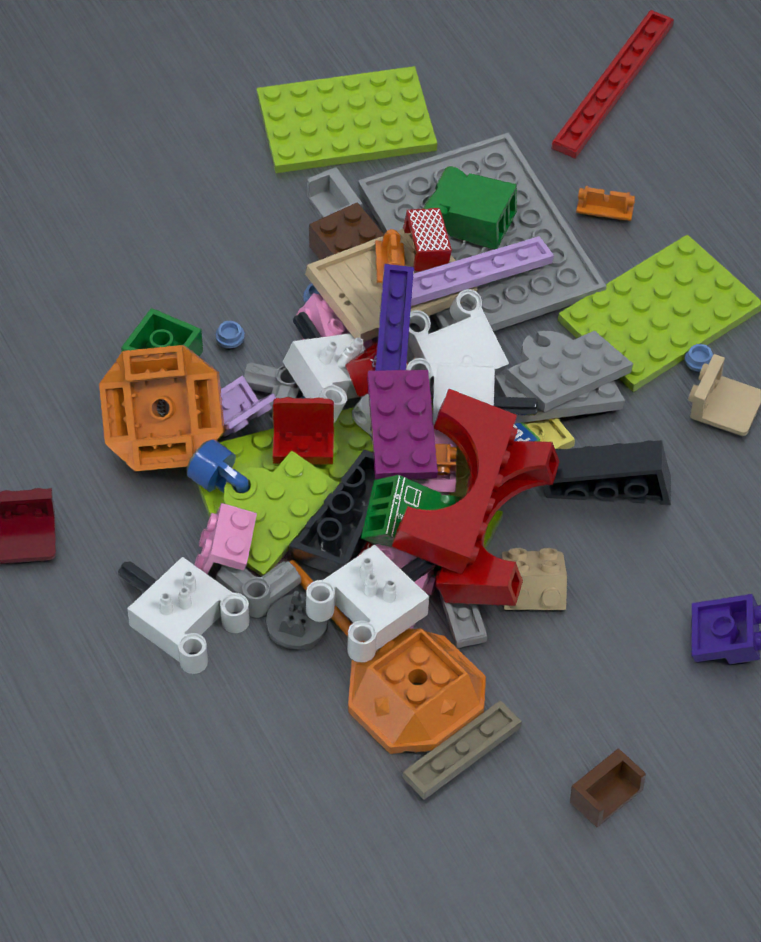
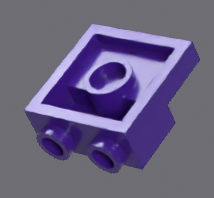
M753 594L692 603V657L695 662L726 658L729 664L760 660L761 631L759 632V624H761V605L757 604Z

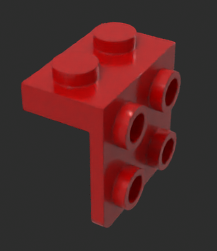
M285 397L274 399L273 464H280L291 451L301 456L310 464H333L334 401L319 397Z

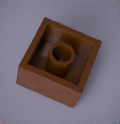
M358 202L309 224V247L320 260L384 236Z

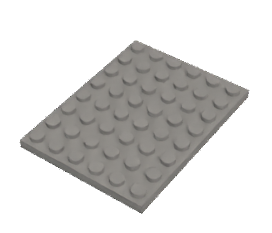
M509 132L358 180V189L384 234L390 229L396 231L403 229L407 210L423 209L427 200L436 191V184L447 166L456 167L466 175L472 173L517 184V213L498 248L540 236L553 253L554 258L552 264L477 286V293L482 299L481 308L493 331L573 305L586 296L606 290V284ZM448 235L452 249L451 255L456 261L493 250ZM460 303L463 309L472 311L468 303ZM450 308L432 315L440 329L457 323L450 314Z

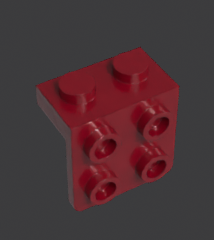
M52 488L1 491L0 564L54 559L56 557V533Z

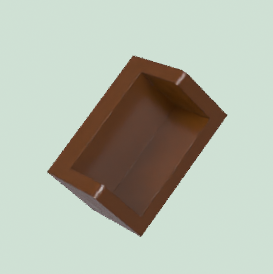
M618 748L572 785L570 803L593 825L599 827L643 791L646 773Z

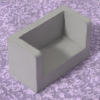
M337 167L307 179V198L321 218L356 202L363 208L362 202Z

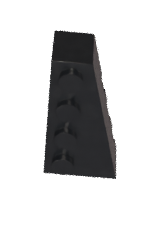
M662 440L555 449L560 461L553 485H543L546 498L586 500L588 496H596L602 499V501L614 502L615 497L633 498V503L645 504L646 499L660 500V505H671V474Z
M362 451L342 477L341 483L333 493L327 496L323 506L306 523L305 529L299 537L292 541L289 545L291 560L332 574L359 555L365 542L364 539H361L375 480L373 452Z

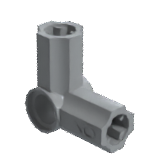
M247 363L244 378L251 389L272 393L276 398H301L302 391L285 365L275 368ZM272 401L269 403L272 408L265 413V418L273 423Z
M289 561L281 562L262 577H255L246 568L243 571L226 565H222L216 574V579L221 585L231 592L240 593L247 598L249 616L254 618L266 616L271 604L301 583V576Z

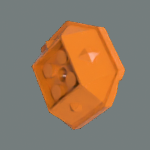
M185 345L122 351L116 362L99 383L105 444L134 471L187 467L193 454L204 442L212 439L218 441L225 433L219 372ZM162 399L167 401L170 407L169 413L166 416L160 415L157 411V404Z
M408 628L379 648L371 660L367 662L352 660L348 712L389 754L403 753V751H432L484 712L486 676L444 635L430 633L422 628ZM413 683H422V685H414Z

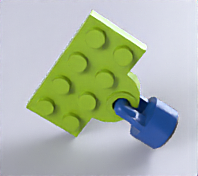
M208 440L191 457L187 466V476L209 492L216 488L223 492L224 504L257 513L246 566L262 577L272 570L290 549L289 545L296 537H299L305 529L306 523L312 516L316 515L323 506L324 500L330 493H333L339 483L293 451L286 456L274 472L262 467H248L237 471L232 469L236 455L216 440Z

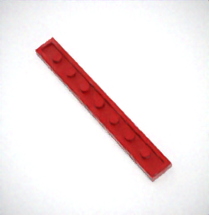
M653 10L648 12L552 141L551 149L576 159L673 27V18Z

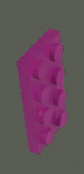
M428 370L368 371L367 381L375 480L400 475L407 479H437L438 470Z

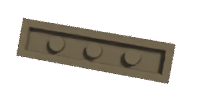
M500 700L403 771V779L425 800L521 728L522 721Z

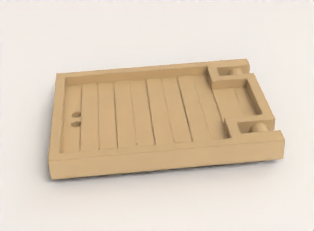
M404 229L398 230L397 232L401 238L400 243H404L405 266L413 267L416 250L411 233H404ZM383 236L308 264L306 267L305 275L354 339L361 338L363 342L378 336L382 283H377L375 240L382 241ZM452 255L450 256L449 263L456 261ZM476 286L469 289L477 292L478 287ZM460 292L411 306V311L419 310L428 316L450 308Z

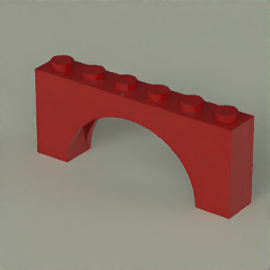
M448 389L433 427L448 436L464 454L471 475L470 491L462 500L443 509L421 510L407 506L391 547L460 574L463 573L467 564H474L479 551V547L474 546L476 539L481 541L487 527V523L483 522L484 515H490L495 499L490 496L492 491L497 492L503 475L498 472L500 468H505L511 453L506 450L507 444L512 446L518 432V428L513 427L517 417L516 414Z
M514 441L512 446L507 444L506 450L511 453L505 468L499 469L498 473L503 475L497 492L492 491L490 496L495 499L490 515H484L483 522L487 523V527L498 509L518 493L537 486L553 485L560 463L553 442ZM471 476L468 478L466 495L470 491ZM486 530L481 541L476 539L474 546L479 547V551L473 565L467 564L462 574L442 567L441 571H438L436 587L440 590L445 603L516 606L523 579L515 561L500 559L484 548Z

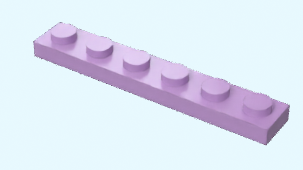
M540 236L414 273L411 306L552 264L554 255Z

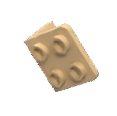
M714 354L709 365L704 363L699 375V380L701 381L699 386L694 384L688 399V401L693 402L690 418L740 436H745L748 434L760 408L761 389L723 377L725 357Z
M512 548L509 551L502 552L503 560L516 562L523 579L516 606L503 605L504 610H566L567 572L562 552L553 548H543L540 551Z

